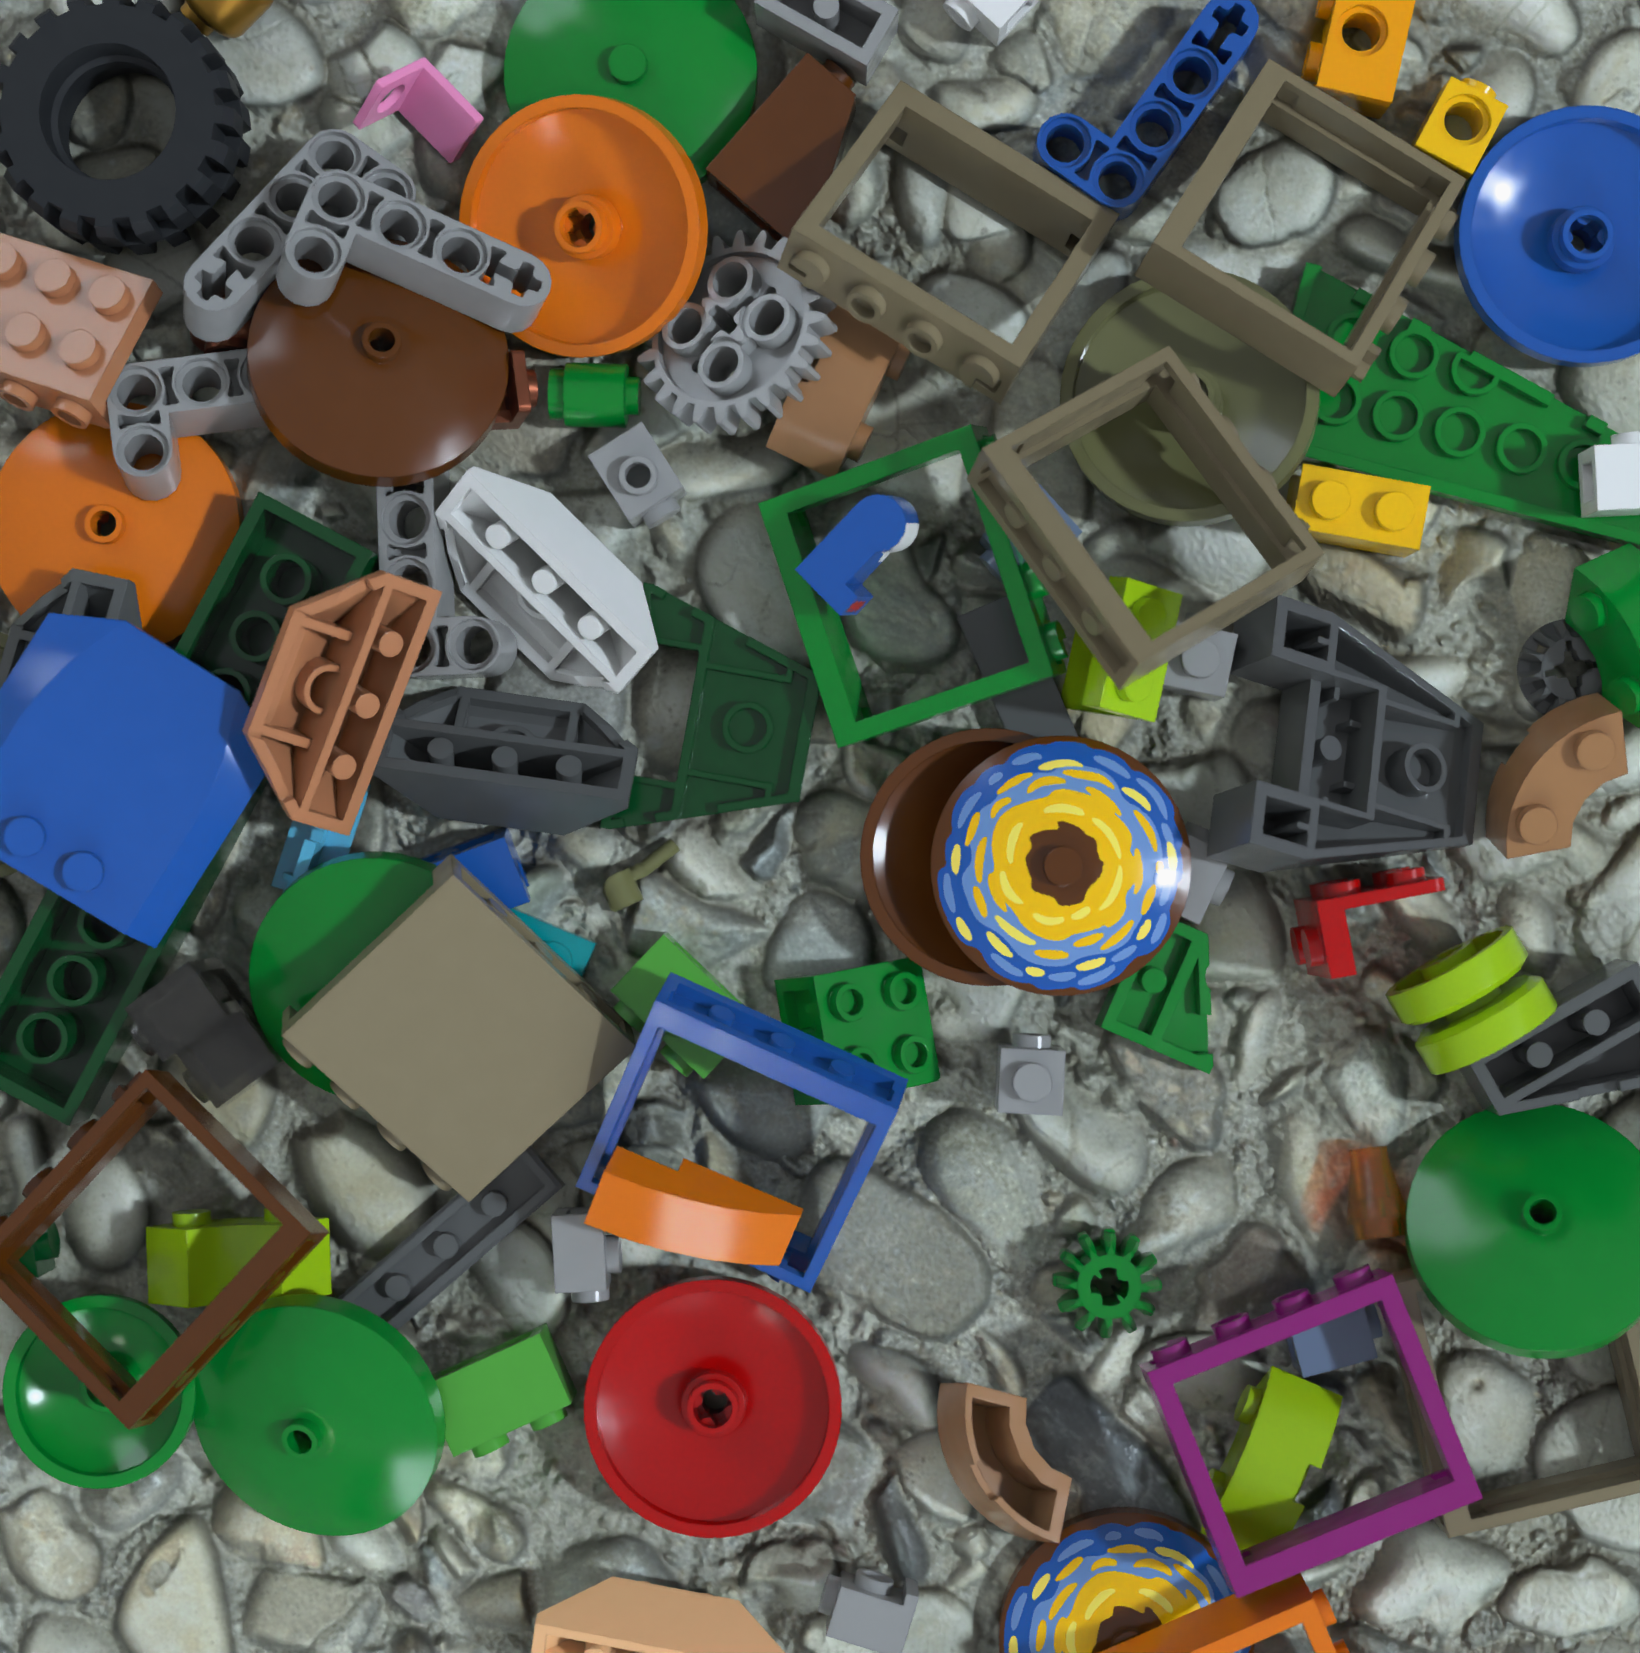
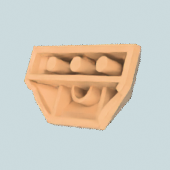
M615 1576L537 1613L531 1653H785L739 1600Z

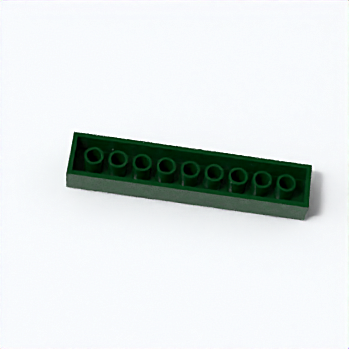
M259 491L175 650L241 690L250 706H252L289 606L379 571V555ZM266 776L156 948L121 933L50 889H47L0 978V1090L67 1126L90 1119L268 783Z

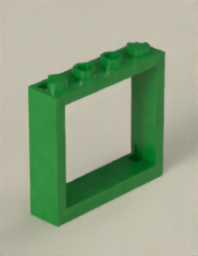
M969 424L758 503L838 748L856 745L1068 673L1063 660L1069 657L1063 641L1067 637L1058 620L1050 621L1043 599L1044 596L1049 595V592L973 487L972 491L1025 648L1028 663L872 716L839 614L795 570L817 547L805 512L806 510L957 454H961L967 475H969L981 449L997 440L995 434L989 435L987 427Z

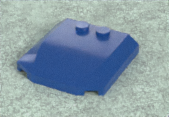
M48 613L0 689V860L121 933L156 948L266 776L242 731L251 706L241 690L127 620Z

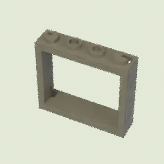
M1269 58L1156 236L1134 276L1335 398L1350 377L1361 382L1373 362L1379 356L1382 349L1372 342L1379 330L1388 335L1408 306L1409 301L1400 296L1406 283L1416 288L1434 261L1436 254L1428 250L1427 247L1433 237L1442 242L1460 216L1456 214L1457 210L1451 206L1467 179ZM1261 120L1418 216L1343 345L1183 248L1186 240Z
M900 80L793 226L777 268L803 283L802 286L813 289L849 311L857 320L870 324L901 343L914 355L927 359L961 380L967 387H972L1001 404L1099 253L1120 214L1098 203L1080 189ZM884 144L1068 256L1065 264L1012 344L823 229Z
M1170 346L1163 348L981 449L967 477V481L1119 691L1302 582L1324 555V551L1308 531L1310 528L1309 524L1297 517L1279 493L1276 481L1271 473L1258 465L1240 441L1238 431L1232 421L1219 413L1201 389L1195 372L1189 373ZM1145 401L1148 402L1271 567L1270 571L1154 640H1151L1027 470L1028 466Z
M1412 1267L1390 1272L1393 1274L1438 1385L1416 1293L1423 1290ZM1640 1320L1630 1330L1608 1344L1635 1456L1481 1492L1483 1499L1434 1518L1435 1523L1448 1538L1640 1493ZM1392 1341L1424 1476L1444 1469Z

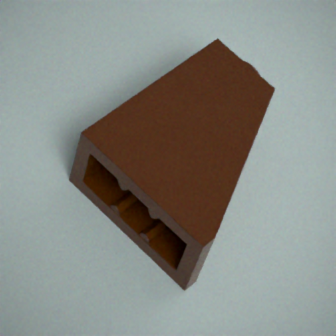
M807 53L705 168L708 183L761 230L767 231L776 242L783 237L789 238L793 226L841 162L856 112V94L851 91L855 86L852 79L833 61L826 59L821 65Z

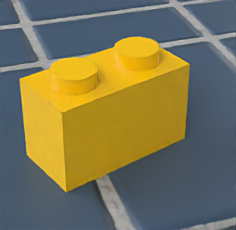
M1303 463L1290 478L1286 502L1298 518L1303 519L1309 524L1310 528L1308 531L1316 542L1405 558L1420 550L1431 486Z

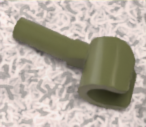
M671 838L639 863L636 862L633 866L619 871L606 879L602 891L611 911L616 912L644 900L636 881L647 877L680 851Z

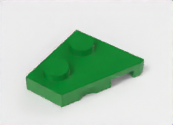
M1179 922L1162 949L1144 967L1123 981L1110 986L1094 1024L1210 1074L1213 1068V1053L1208 1051L1207 1015H1211V990L1207 986L1205 975L1210 965L1208 934Z

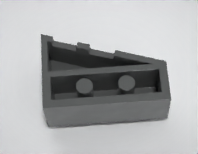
M1615 959L1553 994L1558 1004L1557 1009L1542 1024L1499 1051L1460 1068L1459 1070L1481 1108L1501 1116L1581 1100L1580 1098L1617 1090L1626 1091L1640 1088V966L1638 962Z

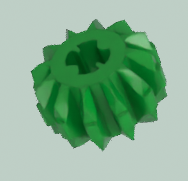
M1104 1226L1102 1228L1101 1246L1094 1247L1090 1236L1085 1231L1077 1234L1078 1243L1084 1250L1080 1257L1065 1248L1061 1249L1058 1254L1060 1260L1066 1266L1072 1268L1073 1272H1057L1052 1274V1283L1055 1287L1071 1289L1057 1300L1060 1311L1063 1313L1070 1312L1080 1307L1074 1319V1325L1080 1331L1087 1329L1097 1316L1098 1331L1102 1338L1111 1337L1113 1319L1117 1318L1120 1319L1122 1326L1128 1333L1134 1332L1137 1329L1136 1322L1129 1312L1134 1308L1148 1316H1152L1155 1312V1306L1147 1298L1143 1297L1141 1293H1154L1162 1289L1160 1278L1152 1275H1142L1157 1264L1156 1257L1152 1252H1144L1133 1257L1140 1243L1139 1238L1133 1233H1129L1124 1237L1118 1248H1116V1235L1112 1227ZM1111 1267L1116 1277L1122 1280V1284L1119 1289L1111 1285L1114 1293L1108 1296H1101L1097 1286L1091 1283L1092 1278L1096 1275L1099 1279H1102L1099 1271Z

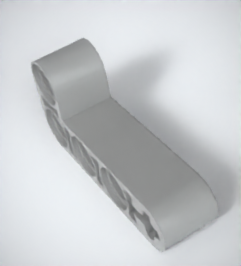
M338 129L320 131L296 153L189 267L184 276L183 312L187 329L195 337L204 341L220 342L234 336L254 315L261 297L276 278L286 239L296 217L288 216L283 212L288 210L299 211L310 184L317 175L324 172L323 169L335 168L350 172L415 202L416 188L412 179L404 171L354 135ZM320 206L330 216L337 218L347 217L344 211L336 206ZM392 232L382 233L385 238L406 241L399 234ZM259 253L266 258L254 261L242 257V255Z
M339 169L324 171L317 175L310 184L286 239L276 275L278 288L285 298L294 304L305 307L318 306L327 301L333 293L347 262L491 327L509 333L522 332L532 325L550 293L552 283L549 270L534 255L357 175ZM320 206H336L343 210L347 217L337 218L330 216ZM392 232L399 234L406 240L408 245L392 244L382 233ZM297 260H314L321 265L324 271L318 273L306 271L299 266ZM443 260H457L469 272L460 273L453 271L447 267ZM484 275L491 278L489 284L482 282ZM511 290H517L521 293V296H516Z
M247 348L127 364L121 371L107 398L113 455L126 487L134 496L143 500L157 501L168 497L177 489L182 473L178 438L267 426L260 416L250 390L247 373ZM205 387H214L220 390L213 399L205 402L191 399L196 391ZM148 395L155 398L147 408L141 410L126 408L128 403L135 397ZM157 454L163 457L160 463L152 469L137 470L133 468L136 461L142 456Z
M449 470L436 477L414 484L376 487L379 570L406 579H410L411 575L415 572L423 570L427 576L428 586L443 592L426 634L431 646L430 655L422 665L414 666L410 677L425 680L485 678L502 675L511 668L517 655L516 638L509 627L501 622L484 617L455 616L453 567L447 552L444 529L439 528L435 516V511L450 493ZM416 485L424 488V493L406 491L404 488L416 490ZM421 507L425 513V526L420 534L409 539L404 529L405 518L414 508ZM487 630L493 641L492 652L488 659L477 664L471 656V641L477 633Z

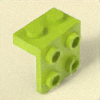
M1109 576L1110 584L1151 640L1176 626L1183 597L1182 594L1128 577ZM1075 630L1067 666L1068 673L1065 675L1061 698L1065 707L1074 711L1155 722L1168 662L1119 691Z

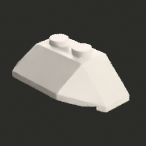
M473 466L465 472L435 511L439 528L444 529L447 552L460 591L488 619L501 622L509 627L516 638L517 647L550 680L583 687L603 688L604 691L618 694L659 649L642 582L552 493Z

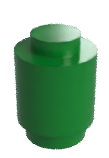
M567 362L565 369H550L547 396L549 419L564 420L566 427L627 428L629 415L640 416L641 378L630 377L628 364Z

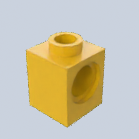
M1451 76L1437 94L1411 145L1468 180L1474 173L1508 105L1495 99L1497 95L1488 85L1472 78H1463L1460 81ZM1457 115L1464 118L1471 127V139L1458 140L1452 137L1445 128V116Z

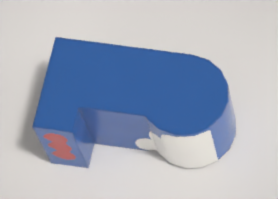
M882 494L866 496L849 511L795 570L840 616L857 615L874 597L862 583L890 553L902 551L913 543L919 530L918 513L913 505L903 497Z

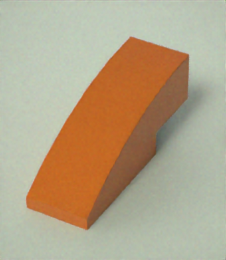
M617 1146L603 1172L584 1224L618 1237L668 1252L737 1264L780 1266L803 1208L683 1158L678 1171Z

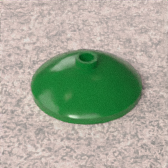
M99 1293L78 1296L61 1303L137 1382L181 1335L174 1325L160 1312L130 1297ZM29 1327L25 1329L15 1343L6 1364L2 1393L5 1417L20 1449L29 1460L48 1475L64 1483L82 1488L108 1489L134 1483L157 1470L178 1450L186 1438L197 1406L196 1380L194 1378L152 1424L128 1430Z

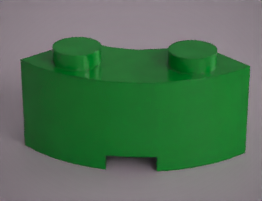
M1628 543L1574 568L1565 622L1582 636L1595 657L1602 680V696L1622 711L1624 719L1640 729V550Z

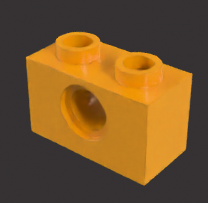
M1318 0L1315 18L1323 19L1325 23L1320 43L1314 41L1309 43L1301 78L1311 82L1310 84L1359 114L1381 119L1393 101L1416 0ZM1351 27L1363 30L1371 41V49L1357 51L1350 48L1343 39L1342 30Z

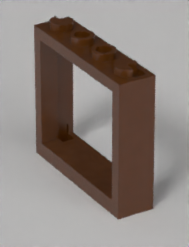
M146 1069L143 1073L139 1071L127 1085H118L111 1096L115 1103L99 1120L92 1119L82 1125L67 1142L66 1146L70 1150L54 1169L47 1167L35 1175L22 1191V1195L26 1199L10 1216L3 1215L0 1217V1298L128 1430L152 1424L329 1233L168 1071ZM164 1105L283 1225L137 1382L19 1259L158 1109Z

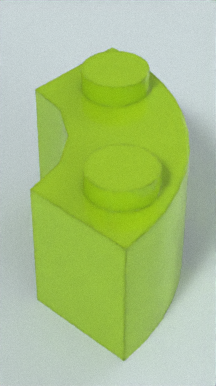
M264 1207V1217L211 1219V1210L209 1209L180 1210L172 1212V1223L146 1226L148 1304L182 1308L208 1306L283 1224ZM315 1217L329 1233L268 1299L291 1294L323 1296L332 1294L329 1218Z
M1274 1366L1270 1367L1256 1387L1248 1384L1243 1390L1234 1414V1420L1240 1422L1234 1441L1219 1470L1211 1468L1208 1472L1238 1548L1241 1551L1294 1529L1305 1507L1303 1504L1296 1502L1295 1499L1307 1476L1310 1465L1322 1468L1343 1396ZM1202 1524L1200 1533L1207 1536Z

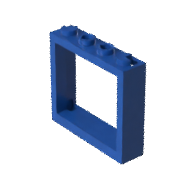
M670 972L655 999L575 1187L595 1195L603 1172L616 1149L666 1031L867 1121L812 1237L795 1230L780 1266L749 1265L767 1273L770 1278L778 1283L782 1280L810 1293L899 1110L908 1079Z

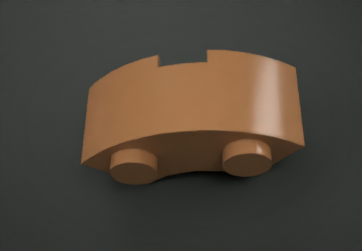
M839 305L827 314L838 326L837 332L820 338L832 351V355L828 358H814L811 364L821 378L819 381H810L802 378L797 384L804 396L802 402L793 400L787 395L782 406L783 417L777 418L765 446L827 477L838 474L847 458L858 463L874 430V427L865 424L870 410L887 377L898 381L912 354L904 345L870 324L857 320L849 311Z
M1598 692L1568 701L1539 718L1527 729L1529 734L1514 750L1506 764L1501 762L1489 791L1485 827L1486 837L1506 859L1571 847L1573 822L1584 801L1603 783L1628 774L1622 711Z
M968 1382L940 1383L937 1400V1423L940 1444L947 1467L965 1498L980 1514L1000 1529L1031 1541L1059 1543L1072 1478L1051 1468L1034 1448L1026 1425L1027 1398Z

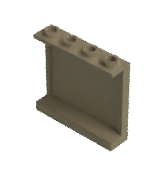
M450 854L432 871L433 885L298 1012L290 1005L283 1011L282 1037L284 1039L282 1042L288 1053L299 1064L306 1068L315 1065L330 1078L332 1090L345 1105L353 1110H357L361 1106L378 1121L376 1126L379 1132L390 1145L399 1151L408 1148L421 1159L425 1173L434 1184L446 1192L453 1188L470 1202L633 1052L636 1042L632 1027L615 1011L613 1006L464 865Z

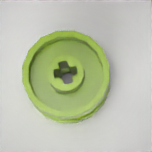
M1505 925L1489 930L1441 952L1404 976L1390 987L1385 994L1401 1023L1421 1025L1431 1022L1422 1030L1415 1043V1047L1430 1073L1440 1075L1452 1072L1483 1059L1523 1037L1542 1024L1556 1011L1558 1004L1541 976L1521 975L1512 978L1521 970L1528 956V952L1512 926Z

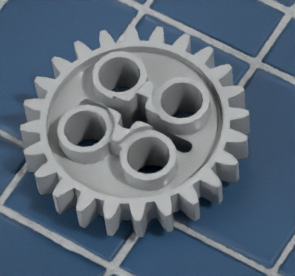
M738 230L732 247H729L718 235L713 237L712 254L705 257L700 277L688 301L677 316L662 328L661 332L644 342L649 349L637 357L638 362L649 371L643 381L657 394L655 400L686 426L690 427L695 423L704 432L711 434L718 424L729 435H735L742 418L754 430L760 429L762 411L768 409L778 419L782 418L783 408L781 400L788 395L798 402L804 400L802 391L797 385L802 378L810 381H819L821 378L811 364L814 358H828L832 355V351L820 338L837 332L838 326L826 315L835 309L837 304L813 289L802 286L803 283L777 268L788 238L783 237L776 242L767 231L762 230L755 241H753L743 230Z

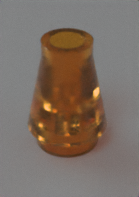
M1387 1146L1349 1150L1350 1177L1346 1226L1353 1225L1355 1241L1404 1236L1406 1204L1389 1160Z

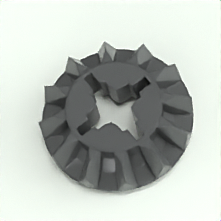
M1565 619L1553 621L1540 627L1527 639L1519 654L1517 677L1524 697L1538 712L1545 715L1556 707L1581 696L1597 692L1602 695V680L1595 657L1582 636L1565 622ZM1571 651L1574 661H1585V664L1593 662L1594 668L1588 669L1587 673L1577 676V687L1575 688L1570 687L1567 678H1557L1556 675L1545 676V671L1555 669V666L1564 663V652Z

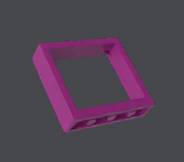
M1369 1264L1351 1271L1343 1270L1332 1277L1335 1286L1313 1295L1310 1294L1308 1288L1291 1291L1271 1302L1274 1308L1271 1312L1251 1320L1248 1312L1226 1317L1211 1325L1214 1335L1189 1344L1185 1336L1166 1342L1167 1345L1150 1351L1153 1357L1152 1360L1139 1364L1225 1582L1236 1598L1483 1499L1393 1274L1380 1268L1371 1271ZM1377 1302L1444 1469L1240 1551L1173 1384Z

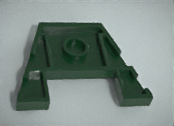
M644 583L643 589L658 645L699 652L681 758L675 782L634 775L628 809L602 819L600 828L618 829L800 802L819 697V688L813 671L752 637H748L706 612L667 593V591L660 587Z

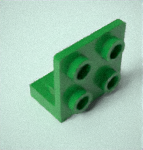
M908 957L829 973L793 976L774 980L782 1023L908 1079L906 1088L936 1082L940 1079L922 967ZM793 1088L795 1105H829Z

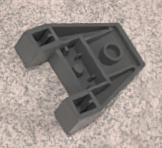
M1278 595L1234 622L1233 633L1238 634L1230 674L1282 690L1272 781L1270 784L1254 780L1214 795L1206 857L1263 873L1473 845L1484 723L1331 611Z

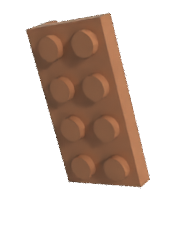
M0 233V397L9 404L25 411H33L35 406L50 410L60 420L76 428L86 429L90 423L110 429L106 400L163 292L153 279Z

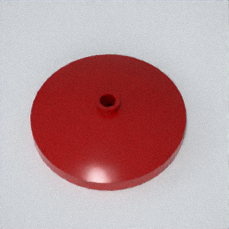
M700 1276L672 1282L652 1291L629 1307L616 1320L599 1346L589 1370L584 1395V1423L589 1447L599 1471L614 1493L630 1509L651 1523L675 1533L700 1538H726L754 1532L773 1524L799 1506L820 1482L831 1462L840 1433L842 1417V1393L835 1361L827 1343L812 1321L795 1304L770 1288L752 1281L727 1276ZM712 1389L716 1395L725 1394L727 1403L720 1409L709 1408L703 1400L704 1393Z

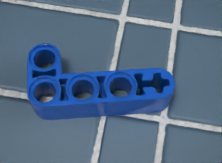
M1211 0L1204 7L1112 138L1077 115L1060 113L1050 117L1042 124L1033 150V161L1080 189L1098 203L1119 213L1120 215L1116 222L1128 218L1137 209L1245 57L1259 28V15L1255 5L1250 0ZM1226 22L1232 23L1236 27L1235 32L1227 36L1215 56L1208 50V47L1217 28L1223 27ZM1180 71L1197 73L1203 80L1205 90L1198 94H1186L1176 87L1173 76ZM1145 122L1157 123L1166 131L1168 142L1159 147H1150L1138 138L1136 127ZM1057 137H1066L1078 146L1080 156L1070 162H1059L1048 153L1046 144ZM1107 174H1119L1129 182L1132 193L1123 199L1107 197L1100 189L1099 179Z

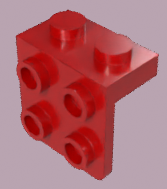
M1405 866L1373 872V885L1361 887L1360 878L1350 880L1342 878L1310 884V897L1294 899L1298 926L1290 928V940L1297 965L1306 964L1307 974L1327 979L1357 975L1345 909L1446 890L1444 877L1426 876L1424 866L1413 868Z

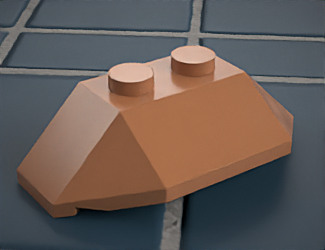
M379 570L289 606L242 731L283 810L291 820L339 834L350 835L443 592Z

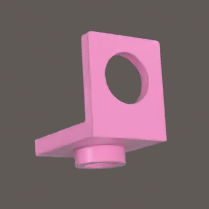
M423 57L378 79L356 115L353 124L361 130L399 111L449 163H453L460 159L484 118ZM390 91H392V93H391L384 101H382V100L384 99V97H385Z

